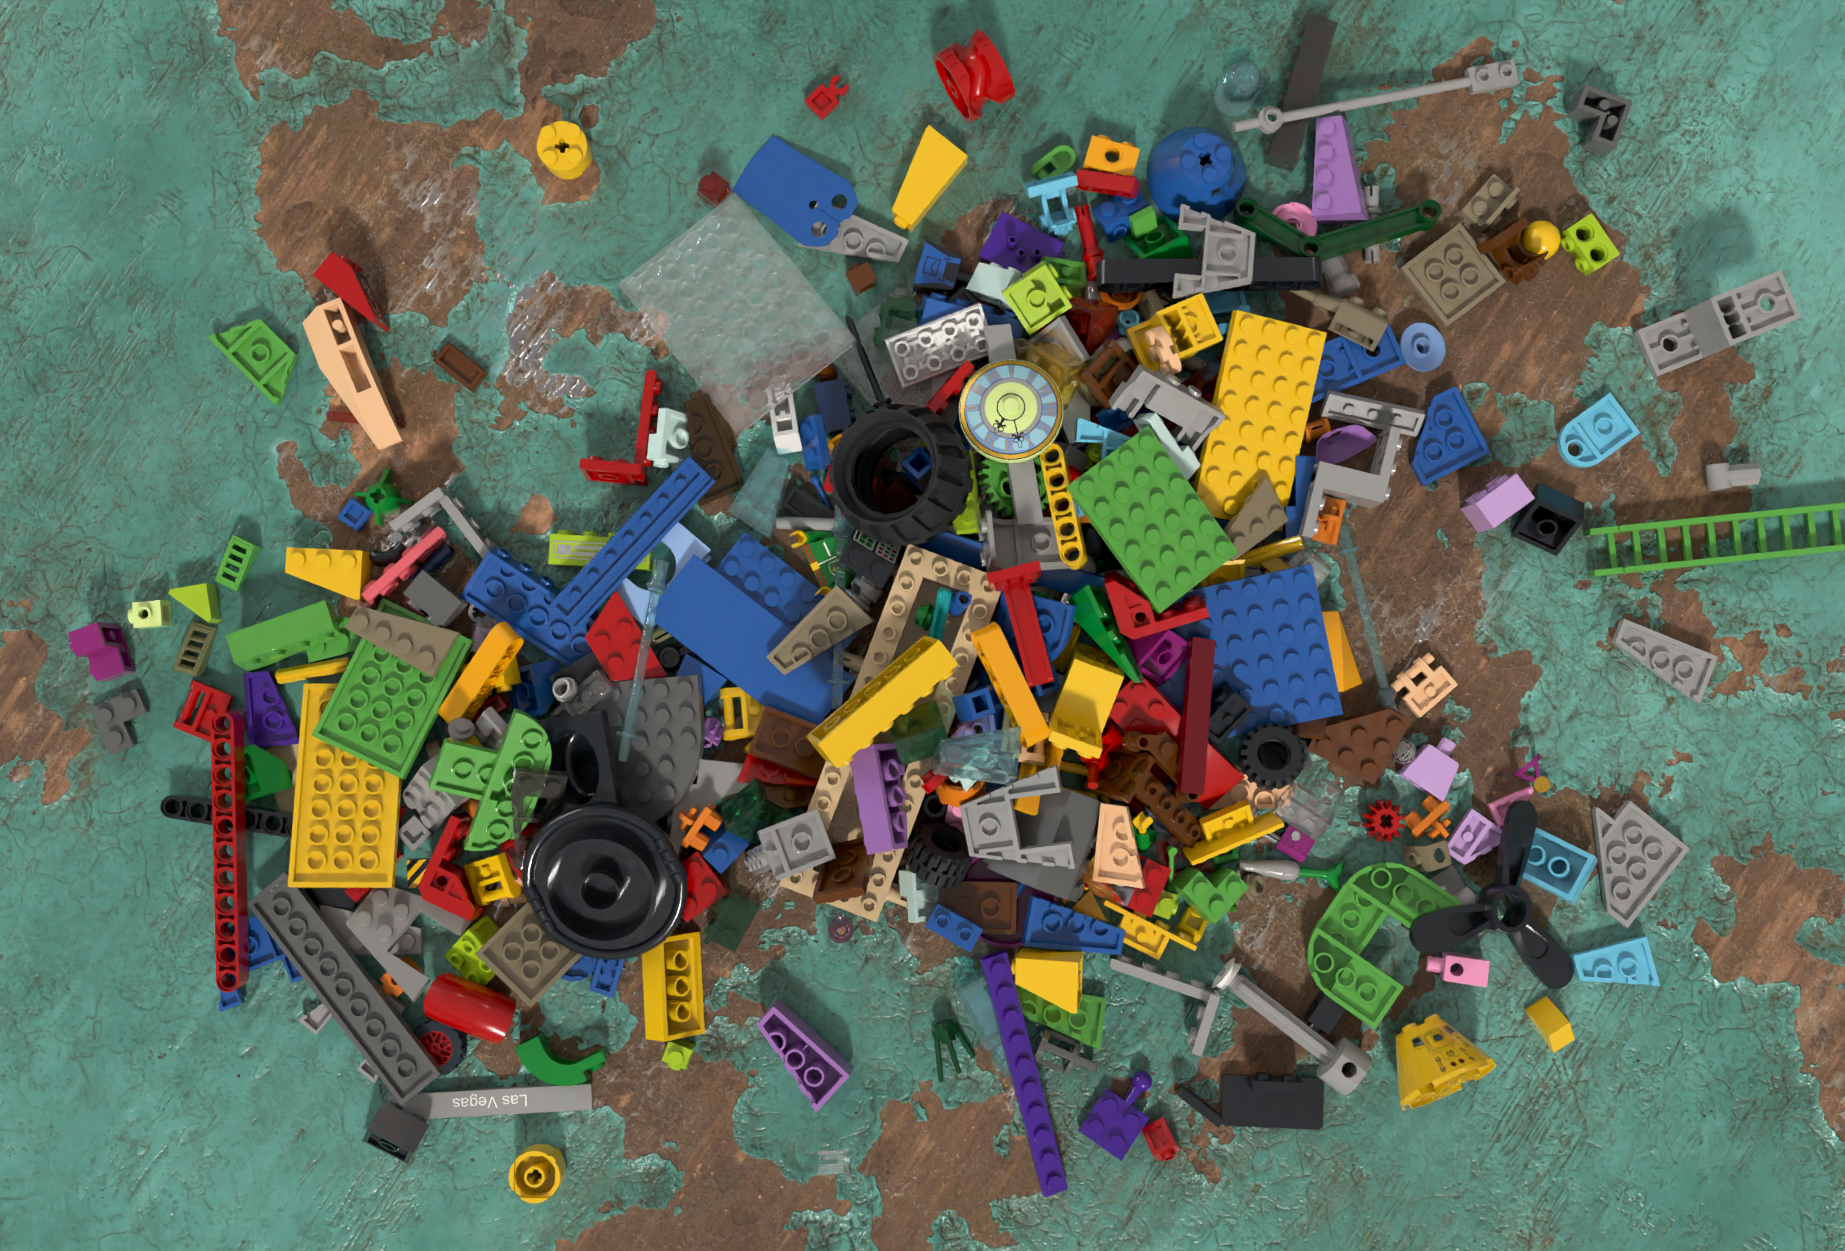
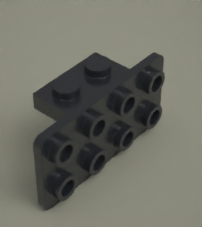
M1256 1072V1075L1224 1074L1222 1076L1221 1116L1224 1120L1222 1123L1224 1126L1319 1130L1323 1127L1324 1081L1319 1077H1298L1293 1073H1282L1281 1076H1273L1267 1072Z

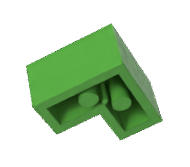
M1187 866L1170 884L1203 920L1212 924H1216L1249 888L1234 870L1219 866L1208 879L1199 870Z

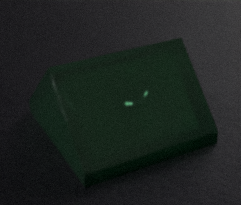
M936 700L913 707L908 713L900 714L893 720L894 724L890 728V732L902 766L952 750Z

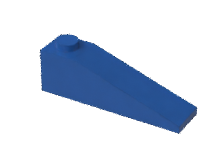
M762 789L718 811L724 820L716 831H713L706 825H703L700 829L702 833L711 839L703 851H698L720 874L758 837L757 831L766 828ZM783 810L775 811V818H776Z

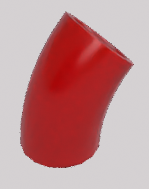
M451 972L439 975L430 985L424 999V1012L430 1019L494 1044H499L504 1038L516 1009V999L514 997Z

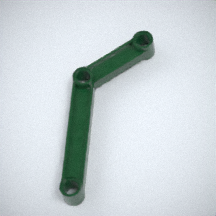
M1243 197L1236 204L1233 222L1237 226L1256 233L1258 237L1291 257H1316L1322 262L1412 233L1429 231L1435 226L1442 209L1437 201L1428 199L1419 205L1318 236H1308L1259 206L1255 199ZM1241 211H1247L1250 215L1242 214ZM1423 213L1429 214L1431 217H1426ZM1305 250H1311L1314 254H1308Z

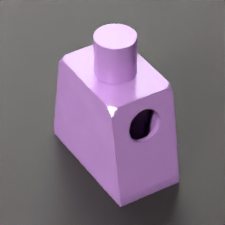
M1445 737L1441 739L1436 748L1430 744H1423L1417 749L1413 759L1404 763L1396 774L1427 795L1432 794L1439 801H1444L1459 767V763L1449 757L1456 744Z

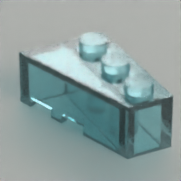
M767 448L727 511L730 515L773 541L776 519L780 513L791 469L790 461Z
M1021 726L941 740L934 751L932 774L1010 785L1017 778Z

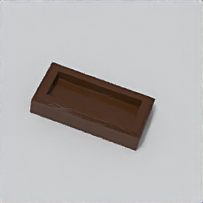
M447 342L432 360L473 393L489 374L450 342Z

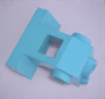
M1070 171L1023 184L1025 194L1029 198L1039 196L1042 210L1039 221L1042 231L1047 230L1048 235L1055 234V237L1069 234V231L1073 230L1077 218L1074 208L1068 207L1066 188L1078 185L1076 174ZM1059 196L1062 210L1049 213L1047 199Z

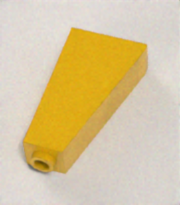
M930 125L925 129L892 208L893 222L901 229L907 228L911 232L966 166L968 161V155Z

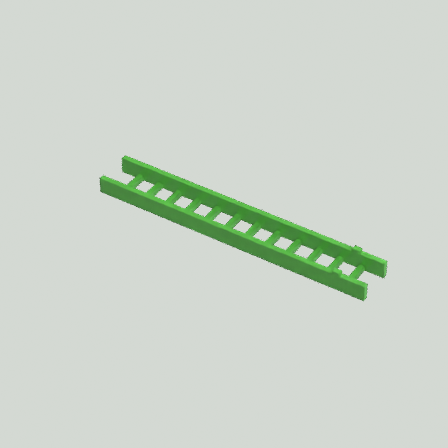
M1845 502L1583 530L1584 537L1606 536L1609 569L1588 571V578L1845 551L1839 518V510H1845ZM1829 511L1833 545L1818 547L1814 513ZM1789 515H1805L1809 548L1793 549ZM1780 517L1783 551L1768 552L1764 518ZM1755 519L1759 553L1743 555L1739 521ZM1730 522L1734 556L1718 557L1714 523ZM1705 524L1709 558L1693 560L1689 526ZM1680 527L1684 561L1668 562L1664 528ZM1655 529L1659 563L1643 565L1639 531ZM1630 532L1634 566L1618 568L1614 534Z

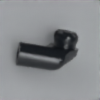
M397 541L390 551L379 552V550H373L369 554V559L374 566L387 567L393 562L396 564L407 547Z

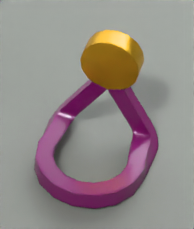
M1538 753L1528 764L1515 772L1513 776L1533 782L1534 790L1544 793L1549 790L1550 781L1548 778L1540 775L1538 761L1542 756ZM1532 766L1534 767L1535 777L1523 774Z

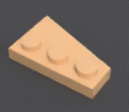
M1232 763L1241 772L1242 766ZM1245 774L1239 783L1209 808H1226L1246 800L1250 804V808L1289 809L1297 785L1292 782L1282 789L1274 788L1273 790H1267L1266 787H1256L1257 784L1254 782L1250 783Z
M1101 803L1092 881L1145 888L1129 807Z

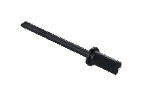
M846 315V324L852 339L856 343L858 354L878 401L873 405V408L878 411L880 406L891 404L892 399L884 398L866 351L861 345L856 326L852 318Z

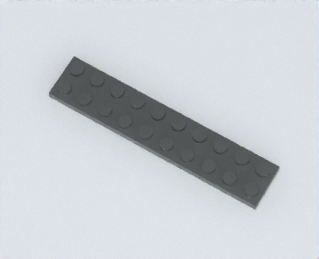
M286 871L250 900L247 905L402 1106L444 1071L304 889L288 887L289 871Z

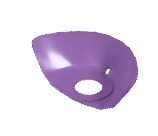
M1355 424L1323 434L1317 441L1315 464L1319 461L1330 464L1344 461L1375 443L1377 438L1363 426ZM1342 431L1337 436L1327 439L1330 435Z

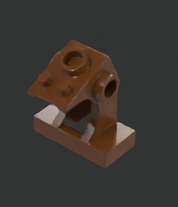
M1525 216L1506 225L1476 246L1481 255L1490 251L1504 277L1516 286L1524 280L1527 282L1531 281L1539 273V265L1544 266L1547 263L1544 258L1549 253L1545 251L1536 255L1532 251L1527 252L1520 241L1521 232L1530 225Z

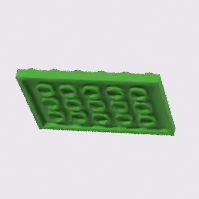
M1149 426L1143 428L1065 487L1145 599L1150 601L1151 607L1156 614L1163 612L1238 553V550Z
M384 598L377 608V611L435 626L428 619ZM460 635L437 675L433 678L362 638L312 736L405 780L438 716L440 706L450 693L475 642Z

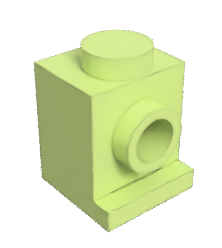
M171 601L133 602L132 608L128 610V620L131 624L133 623L134 628L141 629L172 626Z

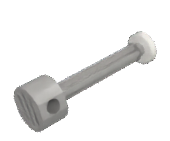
M1235 958L1229 960L1216 976L1212 988L1217 987L1218 993H1220L1229 986L1231 993L1239 997L1321 1061L1317 1069V1077L1342 1096L1351 1093L1367 1074L1372 1062L1371 1056L1346 1037L1341 1038L1334 1045L1247 979L1245 975H1238L1241 962L1235 963Z

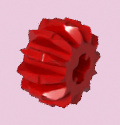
M1380 799L1375 800V806L1368 804L1367 809L1370 813H1362V817L1368 818V821L1361 824L1362 827L1369 828L1366 835L1370 837L1375 835V841L1381 842L1383 837L1386 842H1391L1392 835L1399 837L1400 833L1397 828H1405V824L1399 823V820L1406 817L1405 814H1397L1401 807L1397 804L1392 806V801L1386 799L1384 804ZM1381 816H1385V817H1386V818H1385V822L1387 823L1386 825H1381V822H1382V820L1380 819Z

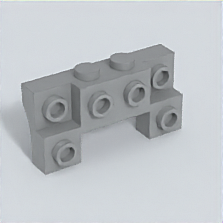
M1139 364L1127 382H1121L1108 401L1112 409L1120 408L1131 419H1133L1144 403L1150 410L1176 423L1177 426L1171 435L1176 439L1177 444L1181 441L1188 445L1193 452H1195L1211 431L1220 426L1226 417L1222 409L1202 399V393L1192 385L1186 387L1173 374L1168 373V375H1165L1159 371L1156 373Z

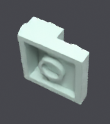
M659 408L657 433L649 434L647 459L654 461L653 466L668 468L672 466L671 471L673 472L687 456L691 458L686 418L684 413L669 408Z
M905 864L906 869L899 870L900 896L907 897L908 922L928 921L935 906L940 902V887L927 884L922 879L920 880L916 877L915 873L909 870L910 867Z

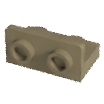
M1493 174L1459 214L1480 232L1484 231L1487 227L1492 229L1502 219L1499 215L1505 208L1508 211L1516 203L1518 198L1515 195L1521 189L1516 186L1512 190Z

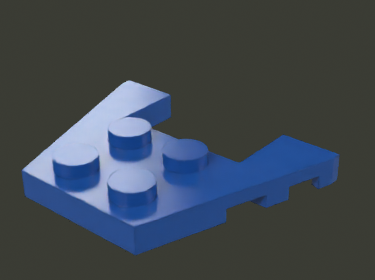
M256 916L249 918V972L282 959L291 983L304 979ZM234 925L228 927L230 931L235 932ZM229 947L230 956L235 958V951ZM229 973L231 982L236 983V977ZM240 987L228 993L220 990V1012L245 1002Z

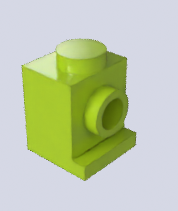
M1163 889L1153 914L1170 919L1171 915H1175L1179 905L1177 898L1179 894Z
M683 1039L671 1040L667 1044L661 1061L666 1062V1066L673 1070L680 1071L681 1068L685 1070L689 1066L696 1044Z

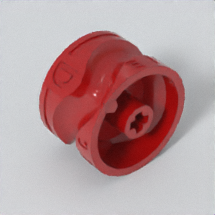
M975 30L967 47L961 46L956 41L933 55V62L945 91L958 112L967 122L972 123L983 116L982 107L986 101L992 100L999 104H1004L1007 100L1015 97V89L1008 69L996 47L982 30Z

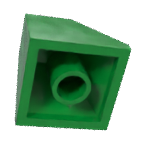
M1166 214L1156 219L1158 228L1137 239L1132 235V232L1122 237L1123 242L1139 259L1193 258L1187 235L1182 230H1179L1178 226Z
M254 744L244 748L245 803L293 787L292 773L284 761Z

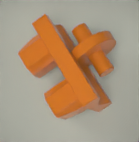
M1326 496L1322 511H1318L1317 520L1320 521L1318 532L1310 540L1336 545L1345 510V500Z
M1431 794L1421 803L1430 813L1424 820L1415 811H1412L1404 819V822L1411 830V836L1416 841L1431 827L1433 829L1427 835L1432 840L1438 834L1444 839L1449 835L1445 828L1451 822L1446 817L1440 823L1438 820L1450 810L1449 807L1451 805L1446 800L1443 802L1439 801Z
M709 802L698 819L695 815L699 809L695 806H692L689 812L685 810L679 812L678 816L682 820L679 828L685 831L689 825L692 826L681 842L682 846L687 848L691 845L703 851L711 838L700 831L702 826L706 825L713 831H716L724 820L714 810L716 807L714 804Z

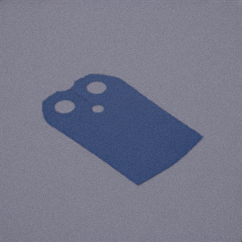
M774 135L751 159L732 190L733 193L772 220L799 243L812 247L827 246L839 233L838 227L840 223L845 219H849L858 205L856 193L850 182L806 157ZM838 194H842L847 198V205L841 210H837L832 206V199ZM817 201L818 208L810 209L809 203ZM816 222H823L827 226L826 233L821 237H816L811 232V228Z

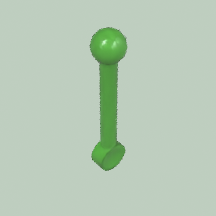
M1169 845L1166 848V853L1169 855V868L1172 870L1166 889L1169 892H1174L1175 889L1170 884L1174 881V855L1177 853V848L1174 845Z

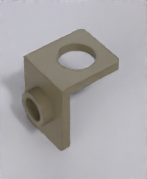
M1446 840L1426 846L1402 847L1405 866L1415 871L1431 872L1452 864ZM1437 848H1440L1443 852V859L1440 863L1434 857Z

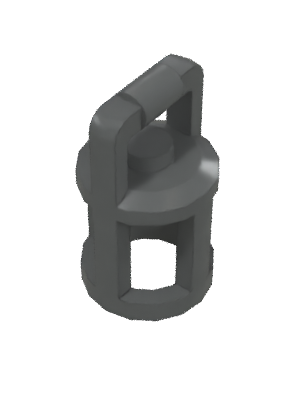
M1045 1026L1043 1027L1033 1048L1035 1062L1064 1075H1068L1074 1067L1078 1066L1087 1069L1089 1072H1096L1098 1069L1096 1062L1082 1058V1055H1080V1042ZM1052 1036L1071 1044V1046L1066 1051L1048 1043V1040ZM1044 1051L1063 1059V1067L1041 1058Z

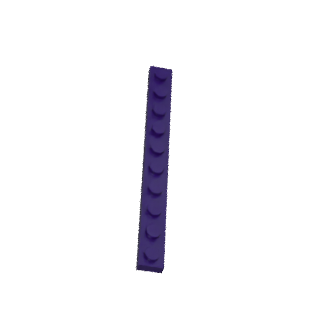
M1001 950L980 957V962L1041 1194L1046 1198L1067 1190L1068 1186L1007 952Z

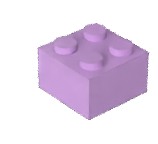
M1504 474L1500 478L1497 477L1486 484L1487 490L1484 489L1468 497L1465 500L1467 504L1461 510L1476 531L1480 533L1495 528L1535 499V497L1518 474L1509 477Z

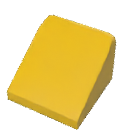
M1187 906L1173 933L1178 935L1179 931L1191 936L1193 938L1192 943L1196 944L1202 938L1208 921L1203 920L1190 906Z

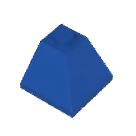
M557 660L533 663L518 668L522 683L512 685V690L508 691L512 712L514 708L522 710L531 716L547 712L555 698L553 684L548 675L560 669Z

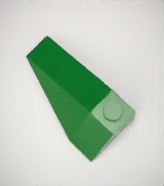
M1087 585L1070 597L1068 603L1077 605L1074 621L1078 622L1134 683L1145 681L1124 635L1119 631L1116 618L1101 587Z

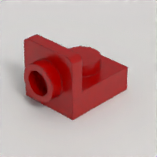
M1164 1117L1143 1127L1142 1132L1153 1157L1165 1162L1177 1156L1176 1152L1180 1151L1181 1148L1176 1143Z

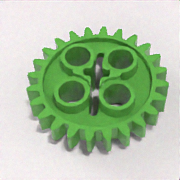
M1040 455L1033 458L1041 508L1042 512L1046 511L1045 506L1049 505ZM989 458L981 461L980 464L985 469L978 471V474L983 476L984 480L978 482V485L985 486L986 488L981 492V495H989L990 498L986 503H995L994 512L1002 509V517L1009 516L1011 513V519H1015L1005 463ZM1054 481L1053 486H1058L1059 483ZM1003 484L1007 486L1008 494L1004 492Z

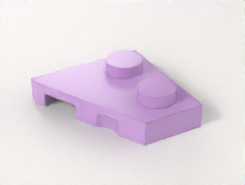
M1469 808L1447 840L1450 856L1463 865L1473 861L1477 856L1493 850L1492 848L1500 844L1502 829L1475 810Z

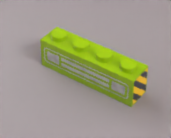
M558 530V534H550L548 564L552 566L583 568L615 533H608V537H600L598 532L583 531L582 536L573 535L571 530ZM655 547L634 570L653 571Z

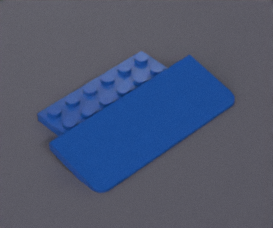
M746 532L743 533L715 570L693 554L652 609V619L658 626L761 705L772 707L816 725H820L855 679L835 662L841 656L843 649L845 650L861 629L786 675L766 658L824 598V595L818 594L815 596V593L819 590L815 585Z

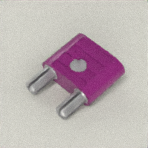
M1277 809L1292 819L1275 811L1280 818L1289 822L1281 837L1275 833H1269V835L1279 841L1268 835H1263V837L1275 843V848L1303 863L1320 835L1322 828L1297 813L1292 815L1284 809Z

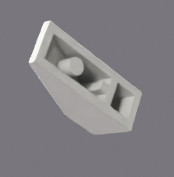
M789 383L767 392L773 437L778 455L802 451L792 384Z

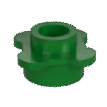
M930 603L927 606L921 605L915 616V623L922 627L924 631H928L932 622L935 607H932Z

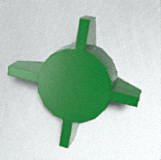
M385 468L380 481L371 484L366 492H354V496L365 498L367 507L375 513V523L378 526H383L385 515L396 512L401 504L414 505V501L402 499L399 489L395 485L390 484L393 470Z

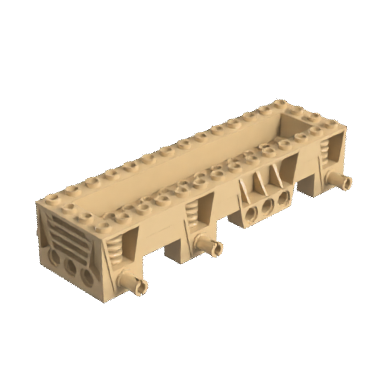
M911 544L907 546L902 562H896L890 574L891 577H894V583L866 656L863 658L843 649L841 656L850 659V661L840 658L838 665L859 672L850 696L851 698L924 635L929 636L930 628L928 631H924L922 627L915 623V616L921 605L927 606L930 603L932 607L935 606L939 588H948L951 591H965L970 594L971 603L963 614L953 616L948 613L942 644L958 663L953 669L954 673L946 680L937 682L933 686L934 690L929 695L916 700L913 703L914 707L906 715H899L895 718L893 726L885 732L880 731L873 737L874 741L871 744L904 742V752H900V762L905 764V774L901 775V788L906 790V800H904L902 805V811L907 814L908 838L926 793L921 787L923 783L921 778L931 768L935 769L956 713L952 697L963 694L978 655L970 634L990 623L1001 591L989 590L986 572ZM825 762L807 810L809 812L818 809L831 844L864 837L850 763L844 767L836 768L829 762ZM905 848L875 854L866 895L837 900L832 903L827 902V904L875 922L878 921L884 902L887 900L907 908V900L903 899H907V897L900 896V889L892 886L894 875ZM821 864L781 879L779 885L813 898Z

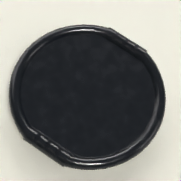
M591 804L575 807L558 814L536 833L530 842L523 862L522 891L543 932L547 933L559 944L587 957L602 960H622L649 952L665 941L675 930L683 916L687 903L688 875L668 834L651 820L623 807Z

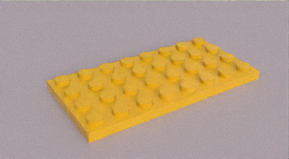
M1239 310L1232 311L1212 401L1213 405L1224 411L1226 417L1220 426L1211 431L1204 439L1199 460L1201 465L1197 469L1193 487L1213 517L1231 520L1244 506L1243 502L1246 497L1254 492L1257 487L1256 483L1261 477L1268 478L1283 510L1284 507L1288 506L1295 475L1296 456H1299L1326 332ZM1283 525L1276 530L1282 531Z
M304 683L288 887L395 888L402 779L312 736L338 684Z

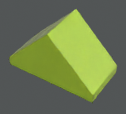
M204 583L174 588L168 592L169 595L208 623L218 624L221 621L216 585Z

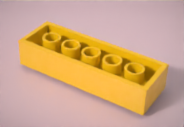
M924 635L812 730L806 738L824 760L836 768L844 767L853 760V755L859 749H865L870 746L874 741L873 737L880 731L885 732L891 728L895 718L900 714L908 713L914 707L913 703L916 700L929 695L934 690L933 686L937 682L949 678L954 673L953 669L958 663L940 640Z

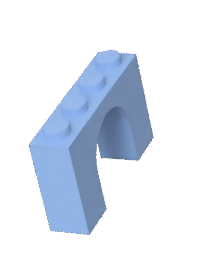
M679 522L661 540L672 550L676 559V570L671 581L660 589L644 590L630 578L626 577L609 595L611 597L614 592L618 591L631 615L644 627L656 625L652 619L654 605L693 554L707 565L713 559L710 556L713 551Z

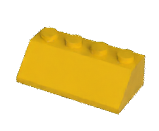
M700 932L671 933L660 945L642 954L645 1035L648 1040L661 1042L705 1033Z

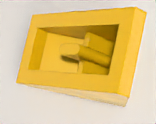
M1547 996L1542 997L1524 1009L1553 1053L1575 1040L1570 1022Z

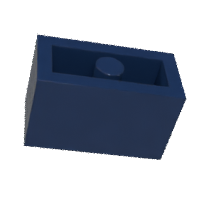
M843 378L814 383L819 415L822 414L826 436L840 434L848 425L856 422L854 409L849 410L848 400L852 399L850 384L845 385Z

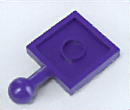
M1138 1071L1133 1075V1086L1125 1098H1122L1107 1087L1079 1129L1082 1134L1120 1161H1122L1150 1118L1133 1105L1140 1093L1147 1091L1152 1086V1077L1146 1071Z

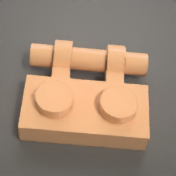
M1426 653L1422 658L1418 657L1412 662L1413 666L1405 673L1401 672L1398 674L1396 680L1390 685L1396 693L1403 687L1408 691L1401 699L1417 718L1422 717L1458 685L1442 666H1438L1432 671L1428 665L1435 659L1430 653ZM1421 672L1425 678L1415 685L1411 680Z

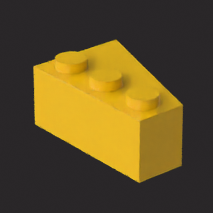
M287 547L285 573L357 601L365 602L361 594L364 592V587L370 582V553L358 550Z

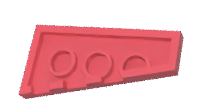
M439 526L434 530L432 528L427 530L415 547L413 545L408 547L396 564L394 562L389 564L377 581L372 580L364 587V592L361 595L370 609L377 610L378 602L383 597H391L397 591L398 582L401 579H408L418 566L416 564L419 561L421 563L426 562L428 557L447 540L446 533Z

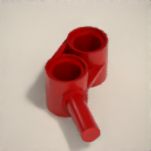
M1110 720L1106 721L1102 731L1103 749L1099 759L1095 757L1088 759L1077 754L1088 769V788L1090 789L1098 787V773L1104 771L1110 764L1111 759L1107 752L1115 753L1123 747L1122 737L1124 734Z

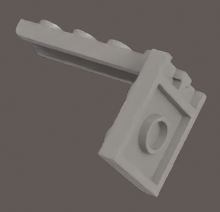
M437 487L388 523L395 532L406 533L409 531L411 533L422 525L420 520L428 516L431 518L442 510V505L483 559L488 551L495 546L490 538H484L479 532L481 526L473 517L469 519L463 510L466 507L457 496L453 498L454 495L451 491L444 487Z
M814 809L757 831L761 845L745 852L746 858H744V863L748 872H752L754 876L771 870L775 881H779L836 857L818 809Z
M1123 954L1117 957L1112 956L1110 967L1113 970L1204 1001V1003L1199 1002L1195 1013L1196 1020L1198 1021L1197 1026H1191L1187 1039L1191 1053L1202 1057L1221 998L1218 991L1205 988L1206 983L1199 980L1191 979V982L1181 980L1182 975L1167 970L1166 974L1156 971V966L1146 962H1142V965L1132 963L1133 958Z

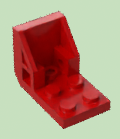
M1116 571L1105 573V586L1119 631L1133 640L1210 617L1204 596L1198 597V595L1186 597L1183 599L1184 602L1176 605L1172 604L1163 612L1156 614L1151 607L1150 601L1145 599L1134 582Z
M462 812L451 815L418 887L423 900L463 919L472 921L482 916L487 906H480L476 903L464 867L452 862L453 860L456 861L462 851L460 844L463 837H467L471 826V816Z

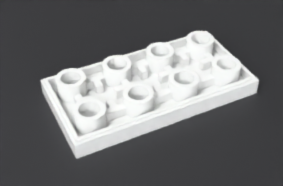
M980 303L884 339L902 388L959 367L966 360L972 362L988 355L984 328L988 326Z

